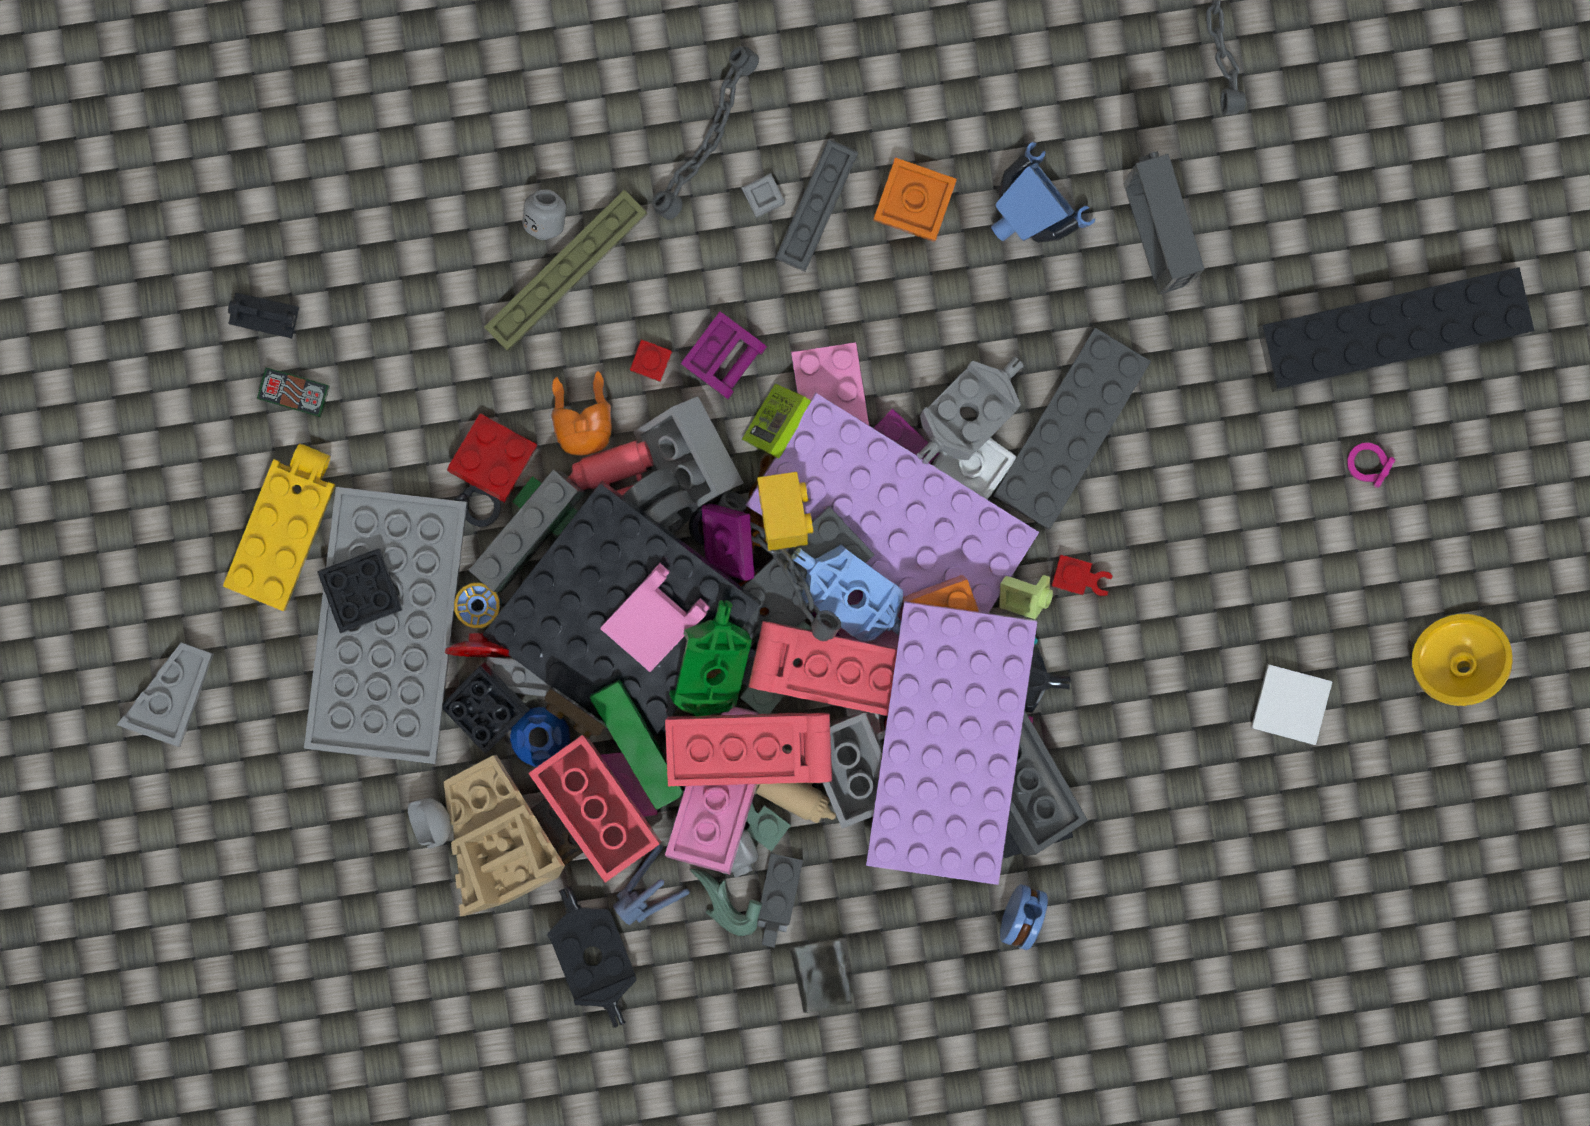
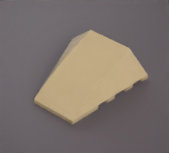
M493 755L443 781L447 811L450 815L455 840L451 842L452 855H457L459 874H455L456 887L461 888L462 904L459 905L460 916L470 915L509 903L560 876L565 867L563 861L497 755Z

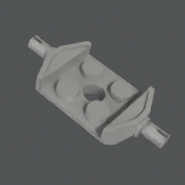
M1013 357L1002 370L972 361L967 369L928 408L926 407L920 415L922 427L930 439L928 444L917 453V457L920 460L924 457L922 460L924 464H928L938 452L941 453L942 451L956 459L969 460L1019 409L1021 404L1011 383V378L1023 368L1021 361L1013 367L1019 360L1018 358ZM964 407L973 409L976 413V420H964L960 415V409Z

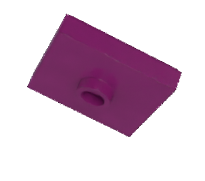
M712 503L702 505L705 559L728 576L744 581L754 579L750 514Z

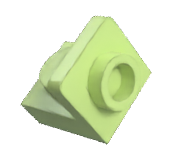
M1046 575L1041 577L1037 585L1009 576H1005L1000 583V608L1035 620L1043 608L1047 609L1053 597V591L1050 590V577Z

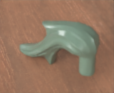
M689 869L703 884L710 896L713 909L706 910L710 917L727 931L737 936L751 935L756 930L762 907L761 902L750 900L746 915L738 912L728 899L726 880L718 883L709 873L702 869Z

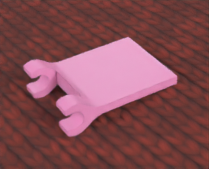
M661 563L653 569L640 586L600 628L649 672L684 637V629L698 624L710 608L700 598L686 613L658 587L664 582L670 571Z

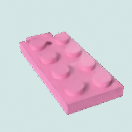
M856 342L791 352L798 394L811 400L816 392L869 425Z
M734 706L729 712H723L721 715L759 713ZM757 784L686 786L665 856L730 874Z

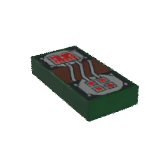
M266 367L257 399L321 418L330 386Z

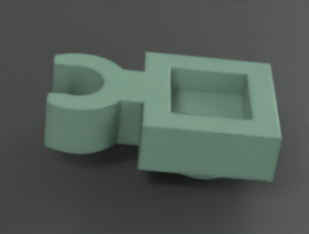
M751 803L746 820L750 826L746 831L750 833L753 839L772 852L791 824L765 805L758 813L754 810L753 803Z

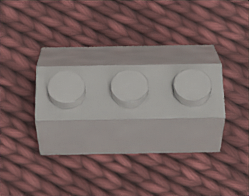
M698 396L671 407L633 432L638 443L646 441L653 459L654 466H651L653 471L669 468L680 483L677 491H687L697 503V509L722 497L725 492H730L744 484Z
M865 712L830 721L832 781L823 782V785L842 829L873 817L882 751Z

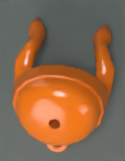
M599 371L596 372L593 381V391L597 404L587 407L581 414L570 409H564V388L558 377L553 380L552 391L555 396V408L552 410L551 418L554 432L561 448L571 455L594 454L602 451L609 443L612 427L611 405L604 398V380Z

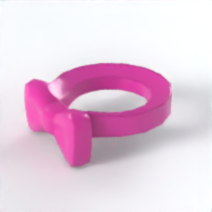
M1361 443L1355 446L1347 458V468L1350 474L1356 480L1373 482L1375 488H1379L1382 485L1385 477L1389 475V470L1395 463L1394 457L1387 458L1384 451L1378 445L1372 443ZM1362 450L1375 452L1383 466L1379 474L1364 475L1357 471L1354 459L1358 452Z

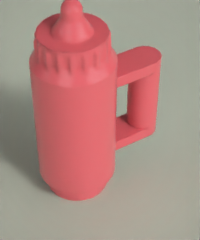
M635 440L582 458L580 462L572 465L573 472L568 477L583 490L588 488L595 489L601 481L610 486L611 483L635 475L639 482L643 478L642 473L647 472V468L654 466L646 441L638 443ZM632 486L617 490V492L624 495Z

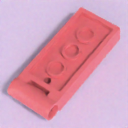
M762 621L748 687L888 716L897 648L837 635L828 641H820L813 636L812 630ZM799 658V664L794 666L793 661Z
M829 713L676 716L665 719L668 786L823 783L832 781ZM784 745H791L792 751H786Z

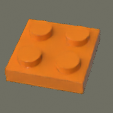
M895 158L873 221L935 242L957 179Z

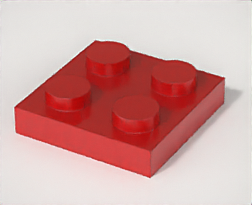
M479 414L450 462L447 471L505 503L537 449V444L490 418Z

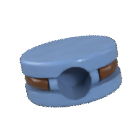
M1023 884L1016 887L1003 915L1000 927L1001 942L1008 945L1012 944L1023 950H1028L1032 947L1039 935L1047 910L1048 897L1045 892L1030 889L1029 886Z

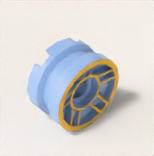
M470 583L464 586L457 593L454 601V611L458 620L465 626L474 629L488 627L502 610V603L498 592L491 591L483 583ZM479 599L483 601L484 608L480 612H475L471 604Z

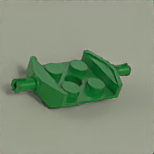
M720 600L718 602L716 617L713 620L684 629L683 634L687 640L676 690H670L669 695L676 706L685 712L693 713L692 716H710L715 713L729 712L737 704L752 639L748 631L729 622L733 604L727 600L724 602ZM721 669V672L714 678H706L711 670Z

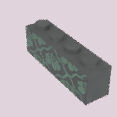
M553 470L469 571L491 591L503 592L586 492L578 487L564 472Z

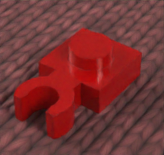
M1059 555L1051 587L1079 595H1084L1085 588L1089 587L1095 595L1107 596L1108 591L1099 589L1097 581L1100 578L1111 580L1113 575L1106 571H1100L1095 574L1090 573L1092 563Z

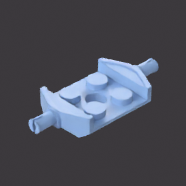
M839 545L815 559L801 548L795 550L799 556L793 553L791 559L807 569L805 581L811 592L814 605L820 611L826 610L834 613L840 619L842 629L856 639L865 642L876 639L886 630H892L897 635L900 634L901 620H899L897 615L903 603V590L897 584L892 583L849 552L843 545ZM803 590V591H802L803 600H804L806 603H809V602H808V599H807V596H806V593H805V590ZM852 591H863V598L858 604H848V595Z

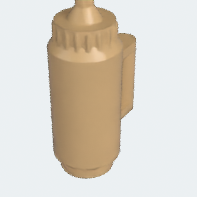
M813 783L757 784L756 794L804 820L818 823L821 818H829L831 820L836 818V814L828 806L830 799L824 796L820 790L812 786Z

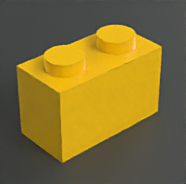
M797 472L757 477L768 551L808 545V534L813 533L811 514H804L803 502H808L805 482L799 483Z

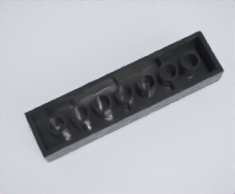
M1520 267L1262 325L1257 329L1272 393L1521 337L1535 331Z

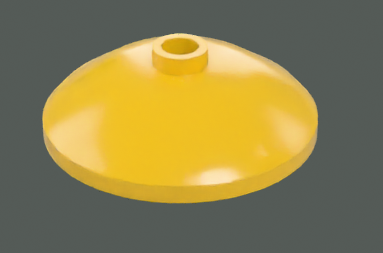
M1472 614L1451 615L1434 622L1419 636L1412 653V668L1420 687L1433 699L1454 706L1473 705L1491 698L1505 685L1513 665L1512 648L1501 628L1484 617ZM1462 667L1470 668L1466 673L1459 672V669Z

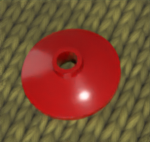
M470 633L468 641L459 642L445 648V654L463 657L509 656V650L488 641L483 636V633Z

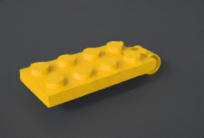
M300 443L293 454L290 467L273 459L223 587L278 610L286 611L335 488L334 483H327L321 480L330 463V455ZM295 485H299L301 487V492L299 494L295 493L294 491Z

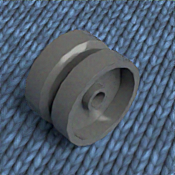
M662 468L652 472L622 495L672 534L676 533L690 520L698 507L687 491H677L680 483L669 468Z

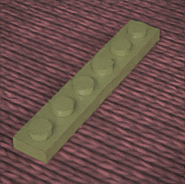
M623 190L484 328L509 351L647 215V212Z

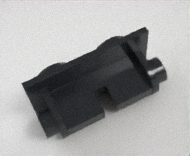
M235 292L234 301L231 300L228 306V313H230L228 324L292 339L300 307Z

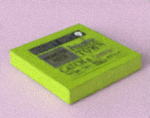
M775 383L742 437V440L779 459L798 428L811 400Z

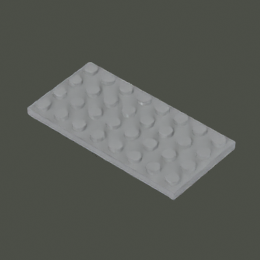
M336 487L326 568L380 548L403 611L340 633L323 589L304 749L436 764L449 655L445 654V648L451 646L455 612L454 601L457 595L467 502Z

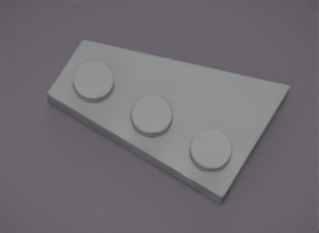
M180 643L157 672L156 677L145 691L139 695L134 705L117 725L181 747L214 654L185 643Z

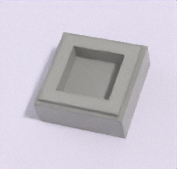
M771 174L742 187V191L756 218L785 205V201Z

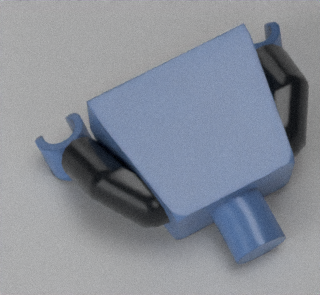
M1031 142L1027 146L1024 156H1020L1003 173L997 192L1000 199L995 204L1003 217L991 226L993 232L1001 241H1005L1015 232L1023 241L1029 238L1037 243L1059 241L1077 231L1079 227L1086 228L1095 222V218L1089 222L1083 221L1081 213L1089 209V207L1084 206L1075 212L1038 164L1043 161L1045 151L1038 157H1034L1030 153L1036 146L1035 142Z

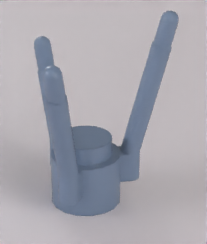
M660 844L650 853L627 886L617 894L619 900L613 905V908L628 925H631L635 920L641 923L649 915L690 893L689 889H684L645 909L648 906L645 900L664 885V880H658L641 895L637 891L631 894V891L663 849Z

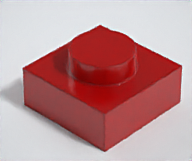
M641 339L630 371L661 383L672 351Z

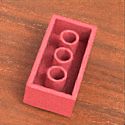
M580 736L528 773L605 883L662 843L587 737Z

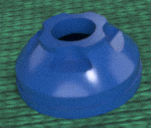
M545 707L532 708L511 729L510 741L512 749L521 761L538 767L570 744L569 726L564 718L559 719L546 710ZM536 727L544 728L548 732L549 740L543 747H535L529 740L531 730Z

